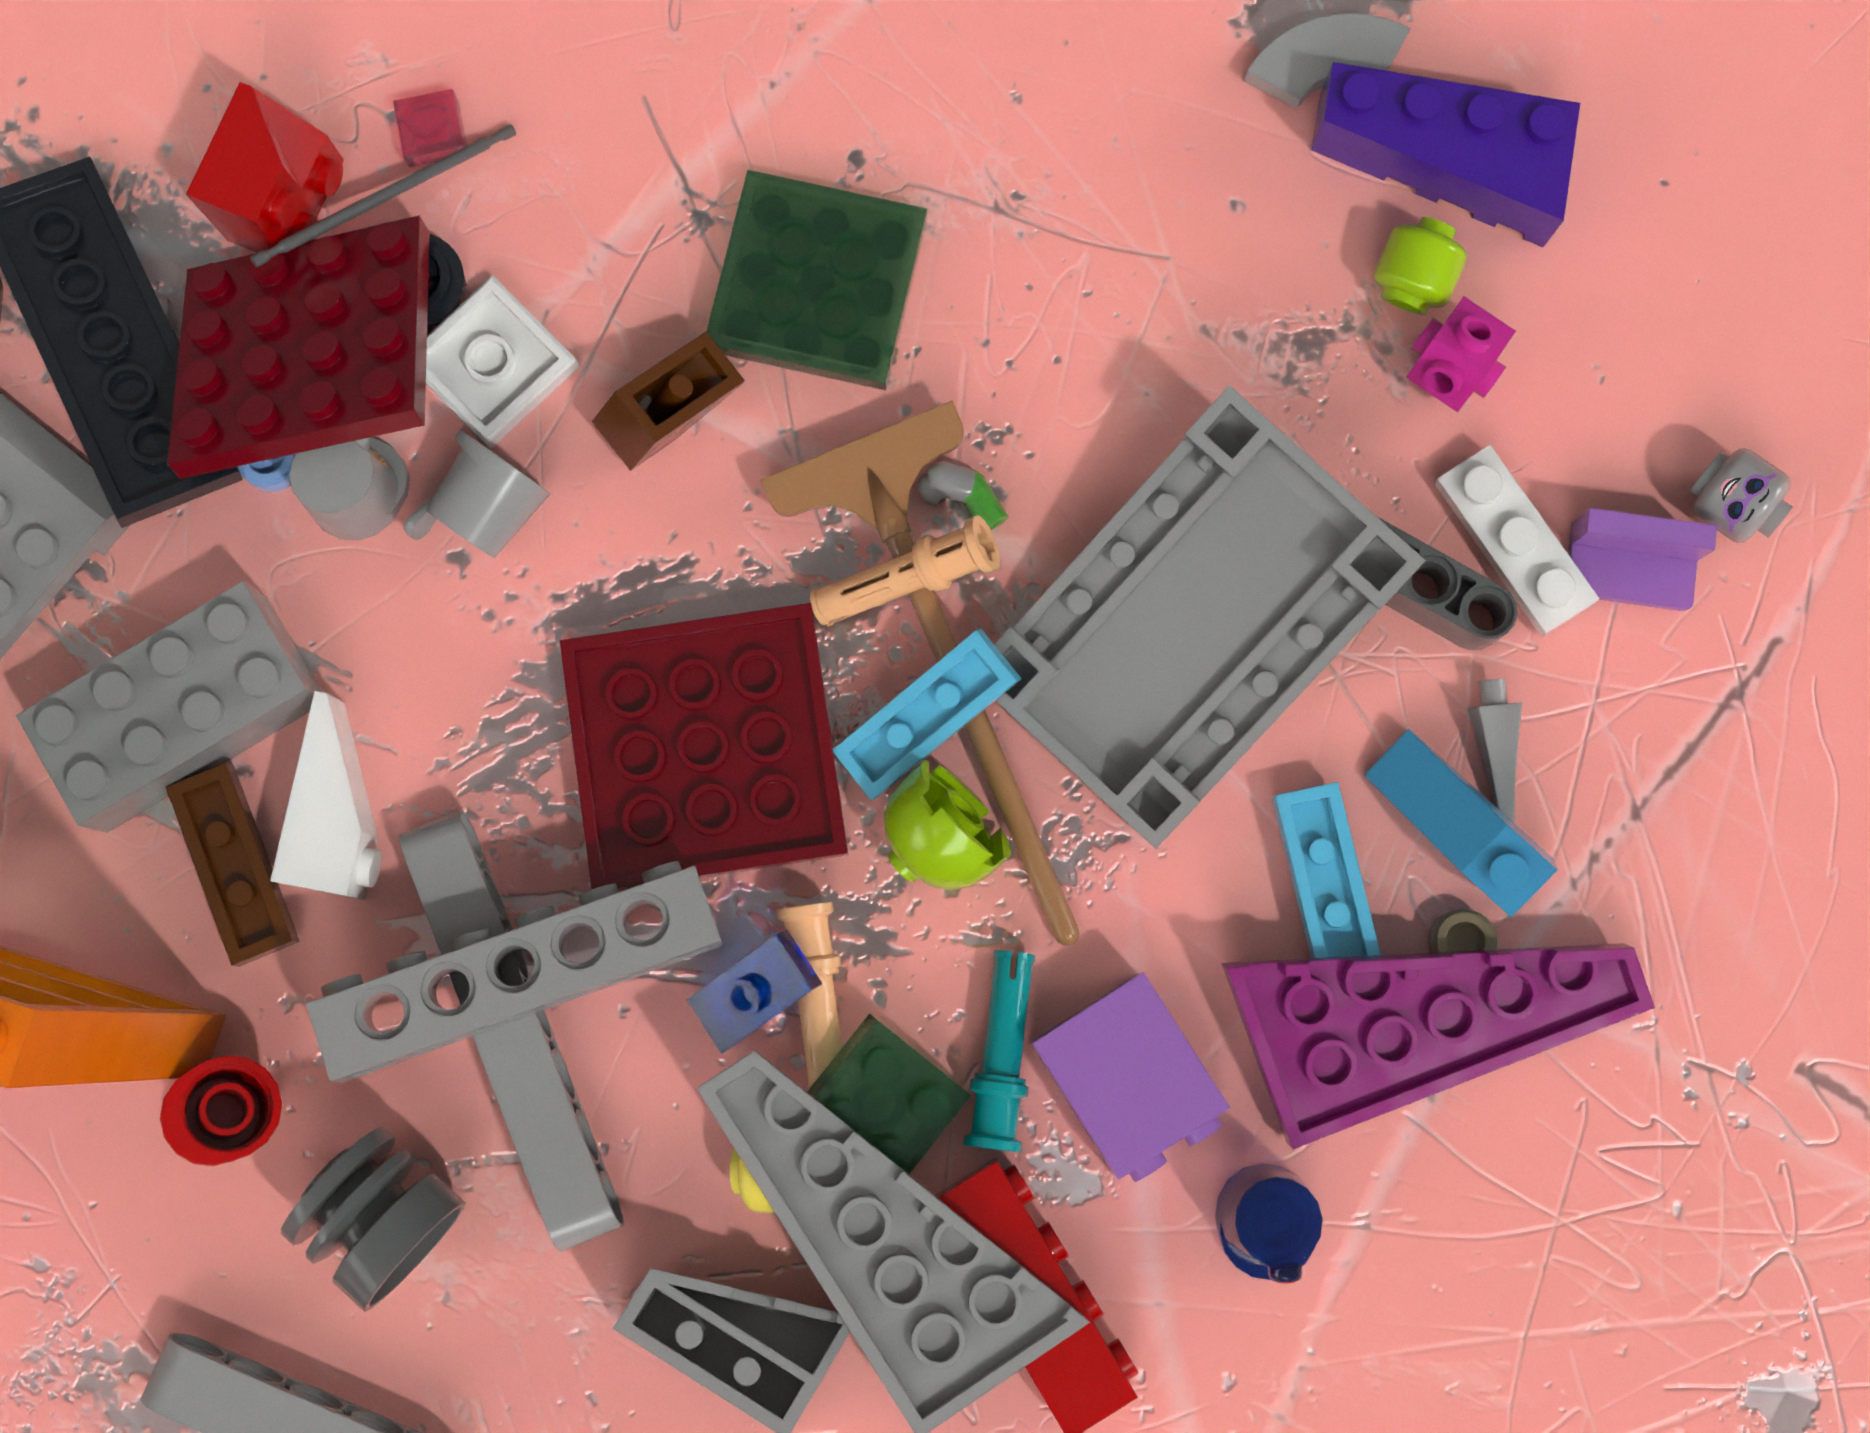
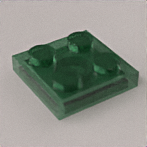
M870 1013L807 1091L908 1174L911 1173L971 1096L964 1088Z

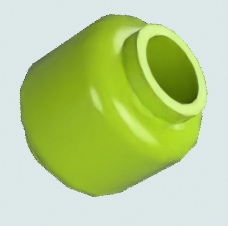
M1421 217L1418 226L1406 224L1395 227L1389 236L1374 272L1376 283L1383 288L1380 297L1394 306L1419 315H1426L1429 308H1440L1447 305L1467 260L1465 249L1453 240L1456 229L1430 217Z

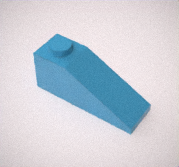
M1409 728L1365 773V776L1470 881L1510 917L1558 870L1552 856Z

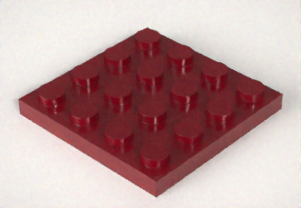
M420 215L310 240L286 253H279L273 256L267 263L257 268L250 259V256L253 254L187 269L167 464L180 479L425 426L430 232Z
M811 603L559 640L591 890L612 883L617 884L618 890L630 889L644 884L641 874L645 871L674 861H679L682 870L695 866L699 878L849 855Z

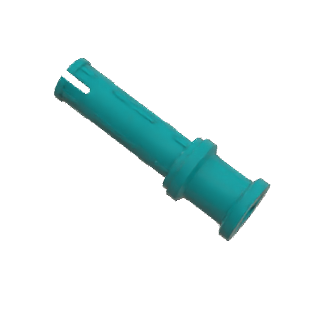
M995 950L993 953L995 959L982 1073H974V1079H970L969 1089L975 1093V1106L971 1133L964 1135L963 1145L1021 1153L1022 1142L1016 1139L1019 1105L1021 1099L1028 1096L1029 1087L1026 1086V1079H1021L1019 1076L1035 955L1018 952L1015 977L1011 979L1009 974L1012 951Z

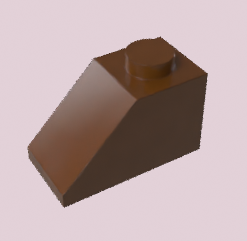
M705 331L616 390L591 422L629 470L632 471L679 438L738 389L745 380L707 331Z

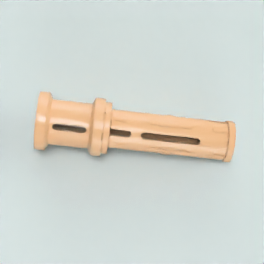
M973 516L964 522V527L938 538L932 535L919 538L912 546V552L874 567H869L821 588L812 589L810 592L812 611L821 625L829 627L834 625L835 622L884 605L889 601L925 587L929 591L942 592L949 589L952 585V580L978 570H982L984 573L998 570L1000 567L999 549L995 537L985 520L980 516Z
M833 902L775 910L776 920L782 921L784 925L788 951V961L783 964V973L787 974L788 980H795L810 1095L820 1103L826 1102V1099H828L825 1080L826 1073L830 1077L833 1101L851 1097V1091L848 1088L832 974L839 973L838 967L841 966L840 956L833 954L828 924V915L834 912Z

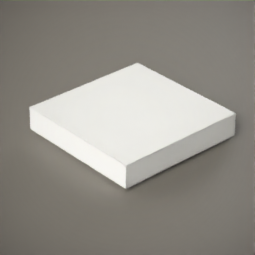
M493 275L427 335L426 385L490 450L580 367L577 359Z

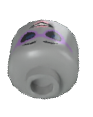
M1740 448L1731 455L1721 450L1689 491L1697 496L1693 507L1696 516L1707 524L1717 525V531L1736 543H1743L1749 540L1757 531L1769 538L1793 508V506L1782 500L1790 488V479L1787 474L1747 448Z

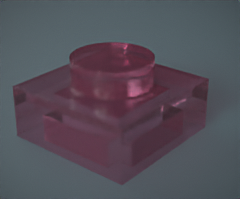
M453 89L393 101L403 158L409 167L436 162L467 146L459 101Z

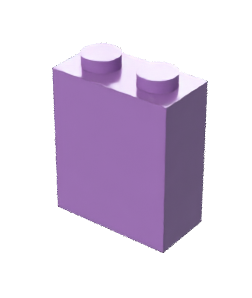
M1144 972L1136 974L1030 1042L1108 1168L1118 1180L1130 1174L1133 1181L1137 1182L1150 1175L1167 1162L1166 1157L1162 1153L1164 1150L1185 1138L1189 1146L1204 1140L1223 1126L1217 1116L1230 1108Z

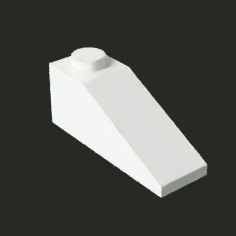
M314 691L270 881L364 900L366 888H372L375 885L381 868L382 854L379 849H376L378 835L345 703L328 693Z

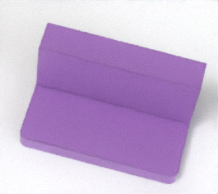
M1589 508L1571 523L1568 555L1600 598L1599 600L1686 611L1694 603L1697 561L1715 550L1717 525Z

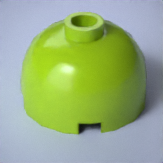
M923 760L903 779L892 793L884 813L885 834L892 848L888 858L896 871L910 882H915L919 878L934 888L957 890L973 886L1001 866L1009 858L1011 849L1002 828L991 835L988 828L984 825L981 817H985L990 811L975 793L941 765L929 773V761Z

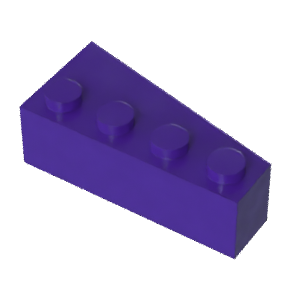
M1333 62L1320 93L1311 151L1383 181L1390 177L1417 189L1415 194L1435 203L1439 199L1473 212V219L1493 227L1497 223L1525 234L1524 240L1544 247L1564 221L1581 103Z

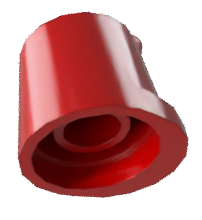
M225 1055L206 1060L175 1080L163 1098L160 1113L163 1137L176 1155L196 1165L214 1167L249 1156L269 1141L279 1125L282 1109L279 1087L265 1067L249 1058Z

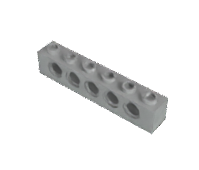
M679 861L666 863L642 873L644 884L619 892L616 883L604 885L579 895L581 906L556 914L553 906L542 907L515 918L518 928L492 937L489 928L477 930L453 939L451 941L453 951L428 960L426 952L420 951L388 962L386 967L389 974L363 983L360 974H355L323 985L321 987L323 997L305 1004L330 1082L344 1083L721 947L722 941L696 867L692 866L682 870ZM639 906H652L659 910L663 917L660 931L654 937L647 940H638L628 935L625 923L629 913ZM577 928L592 929L599 938L596 954L590 960L583 963L568 961L563 953V942L566 936ZM515 950L530 952L534 959V972L530 979L519 986L506 985L500 976V965L504 957ZM463 973L470 987L466 1001L455 1009L447 1010L442 1008L436 998L438 983L448 974ZM395 995L401 1000L404 1007L402 1022L393 1031L381 1033L372 1022L373 1008L383 997Z

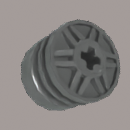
M384 1127L374 1129L351 1148L345 1149L333 1158L306 1187L301 1195V1200L288 1215L281 1228V1235L293 1246L303 1243L319 1231L306 1250V1258L313 1264L329 1257L341 1247L348 1252L333 1276V1283L364 1312L372 1309L389 1295L421 1263L455 1223L466 1203L435 1174L427 1175L405 1190L401 1183L410 1171L415 1156L406 1149L401 1150L384 1162L395 1145V1137Z

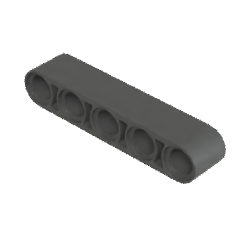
M1379 518L1426 560L1415 573L1429 575L1434 579L1438 587L1437 599L1421 597L1412 586L1411 576L1385 604L1386 606L1457 646L1468 650H1482L1495 643L1512 629L1518 615L1517 603L1508 590ZM1470 604L1483 605L1490 611L1493 617L1492 630L1484 631L1472 624L1468 614Z

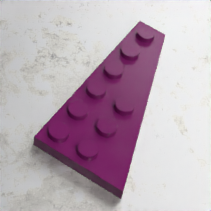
M1625 943L1221 963L1286 1143L1292 1149L1655 1008L1635 948Z

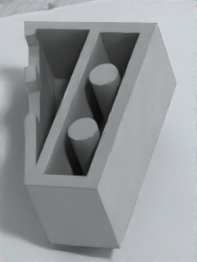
M651 1268L613 1327L614 1330L776 1433L792 1432L850 1333L839 1313Z

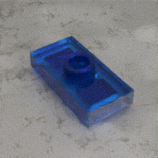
M786 929L774 935L689 997L687 1001L721 1054H723L823 983Z

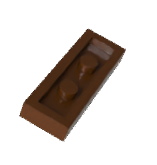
M223 763L167 786V793L231 966L240 967L300 942L279 884L270 881L273 868L234 765Z

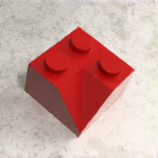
M239 82L186 195L227 241L257 253L276 246L279 241L318 222L317 217L327 196H333L341 184L344 159L325 133L254 87Z

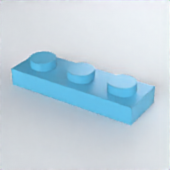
M978 629L835 747L833 753L872 801L1022 678L982 629Z
M1334 782L1275 795L1272 801L1310 958L1381 955L1339 783Z

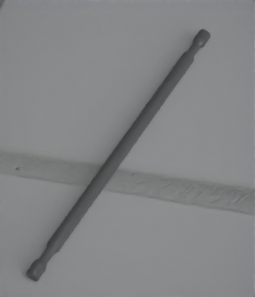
M509 124L499 129L496 134L488 138H481L279 241L276 246L251 255L250 259L257 268L267 263L273 256L279 253H286L488 150L491 145L499 141L508 140L516 135V131Z

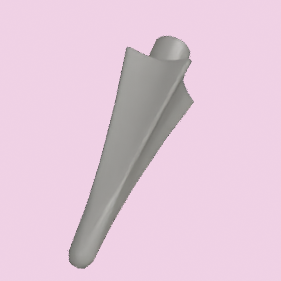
M1505 679L1479 681L1482 706L1467 709L1481 752L1493 804L1515 823V783L1522 702L1508 704Z

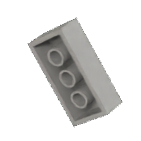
M242 581L19 713L16 717L77 825L109 833L169 797L166 790L167 786L229 761L309 713L314 691L322 692L267 596Z

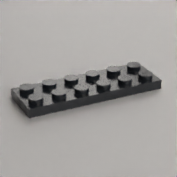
M91 157L1 187V270L121 528L242 481L243 479L238 467L180 479L167 464L179 342Z

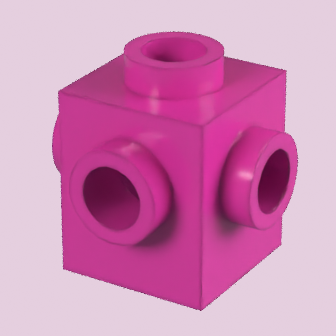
M1463 296L1444 324L1433 317L1416 340L1411 350L1421 357L1406 378L1458 413L1473 392L1484 398L1506 369V366L1497 361V359L1516 331Z

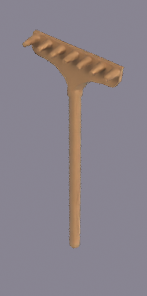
M952 400L760 480L771 506L781 516H797L806 511L836 506L857 513L878 531L882 542L887 543L894 559L912 552L914 543L910 536L912 530L907 521L909 491L920 469L938 457L958 448L963 439V425ZM925 587L908 595L938 662L958 645L935 592L929 591ZM983 710L965 725L966 731L1054 937L1061 945H1073L1079 938L1078 925L988 715Z

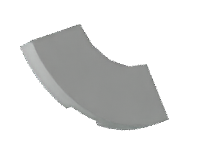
M1347 13L1318 17L1289 29L1267 45L1246 71L1244 81L1297 109L1311 92L1324 86L1333 62L1388 71L1411 28L1390 19L1368 14Z

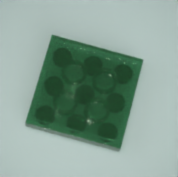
M747 170L707 333L726 356L886 391L927 223V208Z

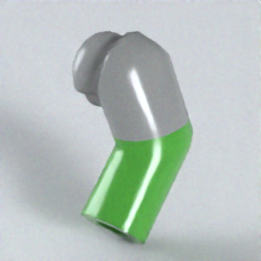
M942 461L929 466L928 473L919 478L918 491L929 504H940L945 502L947 498L963 502L971 516H980L991 530L1009 518L985 477L976 470Z

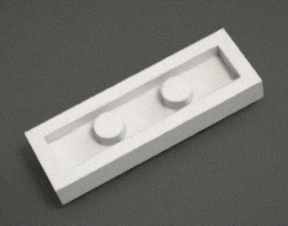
M1491 445L1437 478L1434 485L1541 637L1589 608L1600 599Z

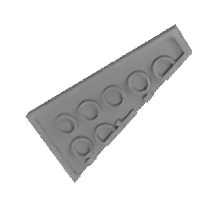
M756 1050L697 1087L703 1100L914 1433L930 1432L1090 1323L1078 1310Z

